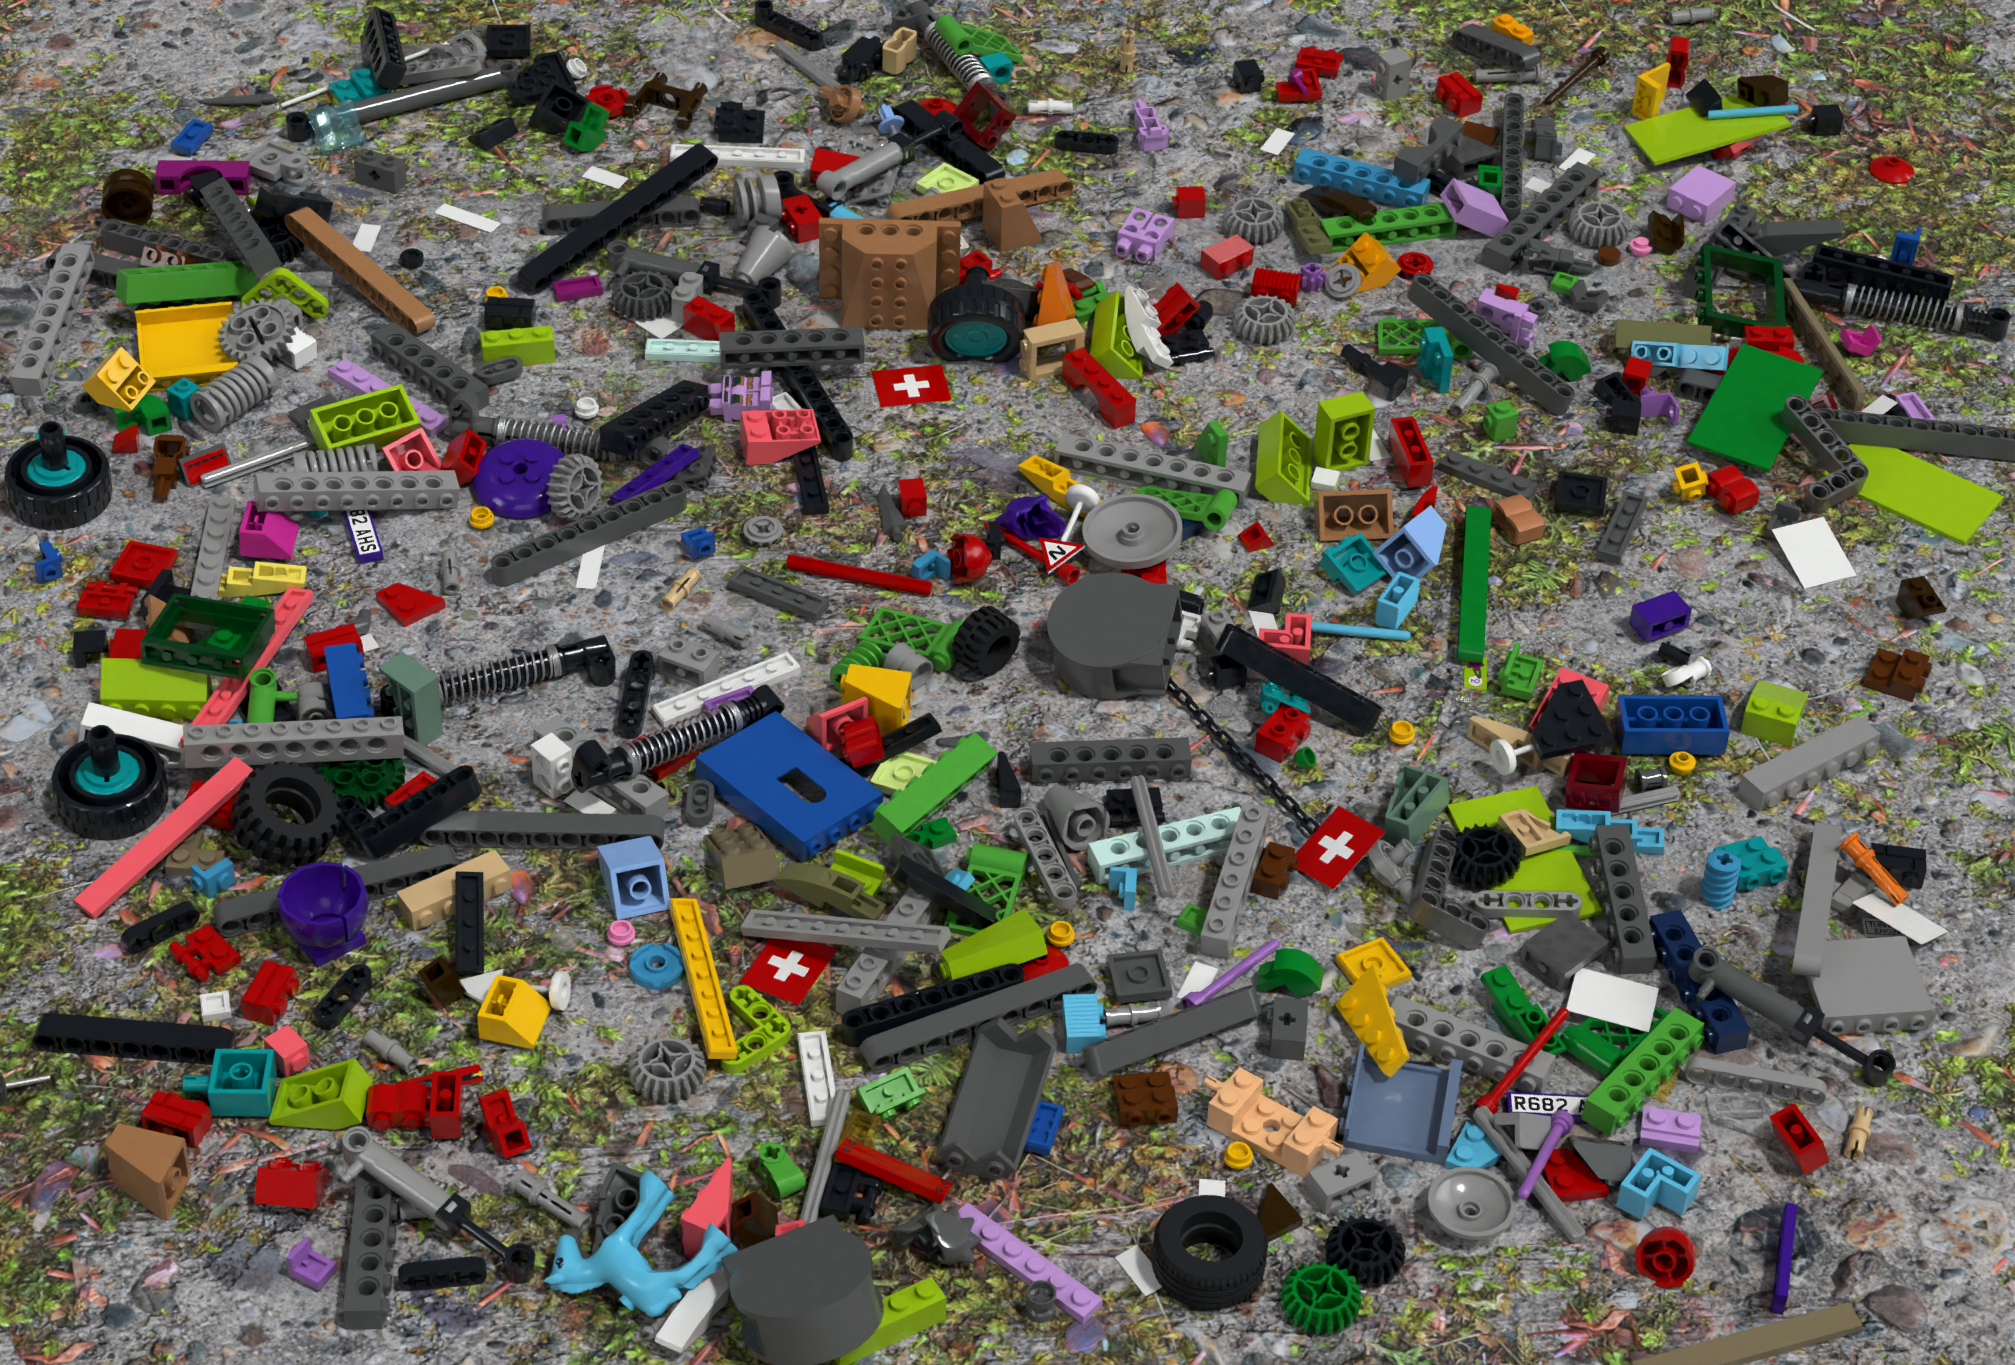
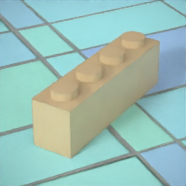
M494 849L398 891V910L412 930L417 931L455 914L456 871L483 872L484 901L512 889L511 869Z

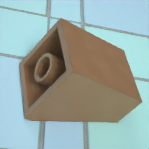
M997 178L984 182L982 227L998 250L1004 252L1041 243L1042 237L1025 205L1006 178Z
M118 1123L113 1133L107 1136L104 1149L108 1154V1169L111 1170L113 1183L160 1219L168 1221L191 1178L185 1138Z

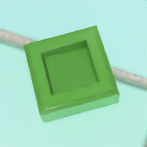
M1557 271L1550 283L1549 290L1570 296L1569 289L1579 280V277Z
M1188 903L1177 919L1176 927L1201 937L1208 910Z

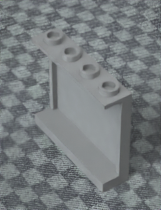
M1906 936L1825 941L1820 978L1805 976L1817 1010L1826 1014L1820 1024L1822 1029L1834 1036L1928 1029L1933 1014V1007Z

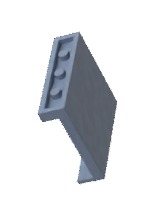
M1361 1043L1359 1054L1353 1053L1350 1070H1354L1355 1075L1349 1074L1346 1091L1351 1092V1096H1345L1342 1113H1347V1118L1341 1117L1338 1132L1339 1135H1344L1342 1144L1344 1148L1445 1165L1463 1060L1451 1059L1450 1070L1405 1062L1390 1078L1382 1072L1372 1056L1363 1055L1365 1043Z

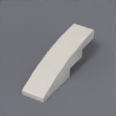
M723 1266L707 1276L693 1290L687 1292L655 1336L654 1342L682 1353L711 1327L712 1317L727 1304L730 1293Z

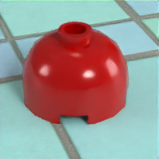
M957 533L952 535L950 540L954 542L952 549H947V558L951 561L950 574L955 575L954 583L976 582L985 575L992 562L991 551L988 550L985 542L974 534Z
M1667 1226L1654 1228L1645 1234L1635 1252V1264L1641 1275L1644 1273L1648 1279L1656 1281L1654 1283L1655 1286L1668 1289L1679 1287L1694 1271L1696 1266V1249L1693 1241L1683 1231Z

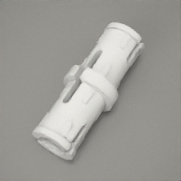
M1048 98V100H1028V114H1048V116H1053V114H1072L1073 112L1072 100L1058 101L1053 100V98Z

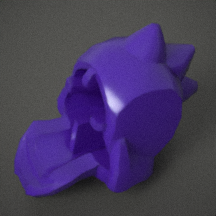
M1039 494L1037 497L1027 496L1015 499L995 519L1000 526L1006 528L1009 533L1018 538L1039 540V537L1055 539L1065 531L1064 521L1052 510L1046 494Z

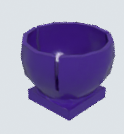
M321 861L299 867L283 880L277 894V910L287 934L295 940L317 968L366 944V937L361 929L368 913L369 897L359 873L347 865L343 867L342 863Z

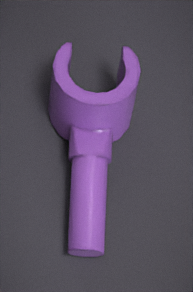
M565 414L552 415L553 426L556 423H559L561 427L567 424ZM564 426L562 431H567V427Z

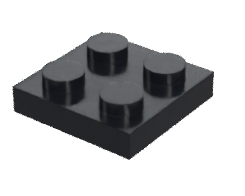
M530 24L487 25V57L521 58L530 56Z
M1559 471L1554 510L1603 517L1608 478Z

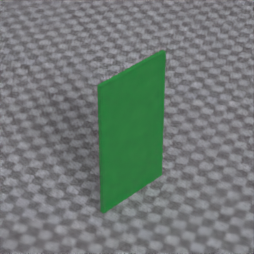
M1742 343L1689 436L1686 445L1769 473L1791 433L1790 429L1781 420V413L1787 398L1790 395H1800L1808 401L1824 370Z

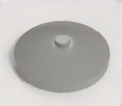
M1124 494L1109 498L1096 505L1084 519L1082 534L1086 550L1097 561L1119 569H1141L1156 565L1169 558L1178 549L1182 541L1183 529L1179 513L1168 502L1146 494Z

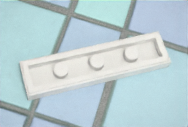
M826 1030L797 1033L811 1127L824 1126L827 1123L836 1092Z

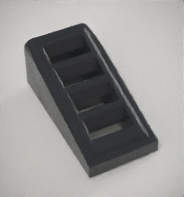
M1617 372L1598 379L1593 388L1597 395L1610 406H1612L1613 399L1639 402Z
M999 752L997 754L996 770L1000 808H1020L1021 787L1005 752Z

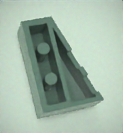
M404 652L397 654L379 666L380 674L386 675L389 684L385 688L387 695H393L396 707L392 709L394 716H402L404 734L423 746H427L442 736L443 718L437 675L433 671L427 670Z
M1401 763L1399 777L1396 779L1393 795H1391L1385 815L1386 842L1397 845L1404 838L1414 846L1448 805V778Z

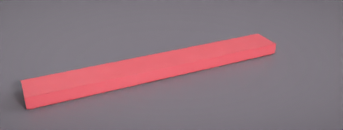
M235 756L74 899L75 904L93 919L99 916L235 795L253 769Z

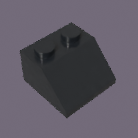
M553 79L537 103L528 123L547 134L566 132L570 121L580 122L588 102L592 101Z

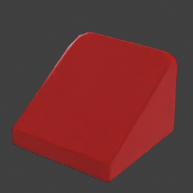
M1497 283L1495 295L1518 302L1520 288Z
M134 424L114 435L113 453H138L140 438L138 424Z
M1258 521L1238 534L1248 552L1274 546V543Z

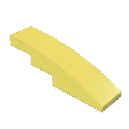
M255 561L254 569L229 566L228 574L222 573L218 597L259 596L286 592L289 587L303 588L307 566Z

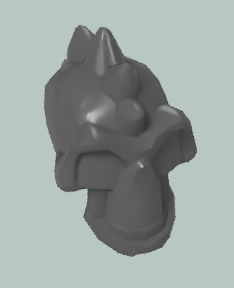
M934 1203L923 1214L919 1213L910 1221L888 1231V1238L895 1245L905 1248L914 1242L918 1248L927 1253L929 1259L932 1258L938 1264L952 1265L957 1262L974 1263L972 1249L982 1241L980 1237L971 1232L975 1222L973 1217L959 1218L956 1206L944 1211L937 1203Z

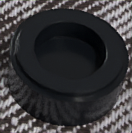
M414 248L404 250L400 254L401 265L406 269L421 267L424 264L422 251Z

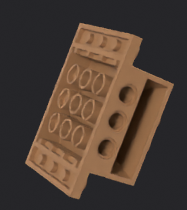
M819 218V298L842 299L841 327L927 330V316L930 303L944 290L959 285L961 221Z

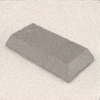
M1855 871L1852 872L1832 895L1830 908L1850 917L1858 908L1852 902L1869 895L1876 884L1871 879Z

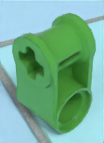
M768 1142L760 1147L758 1174L769 1187L775 1199L780 1200L805 1188L806 1182L802 1171L794 1164L780 1144Z

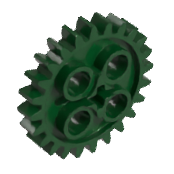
M402 758L321 762V767L317 768L318 775L324 776L326 778L325 782L327 784L331 783L335 789L334 796L338 795L340 798L344 795H354L366 810L370 804L378 808L379 801L385 804L384 799L402 786L401 784H405V766L403 765Z

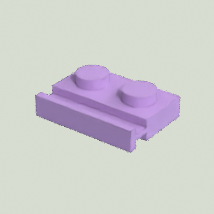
M1643 1106L1639 1145L1697 1154L1701 1115Z

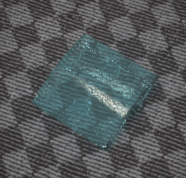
M352 99L332 106L327 104L307 111L322 154L367 143Z

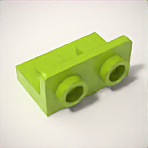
M840 849L834 851L833 864L829 869L839 871L865 883L863 891L876 898L884 886L885 867Z

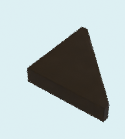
M1269 1183L1260 1221L1267 1234V1242L1303 1224V1218L1273 1183Z

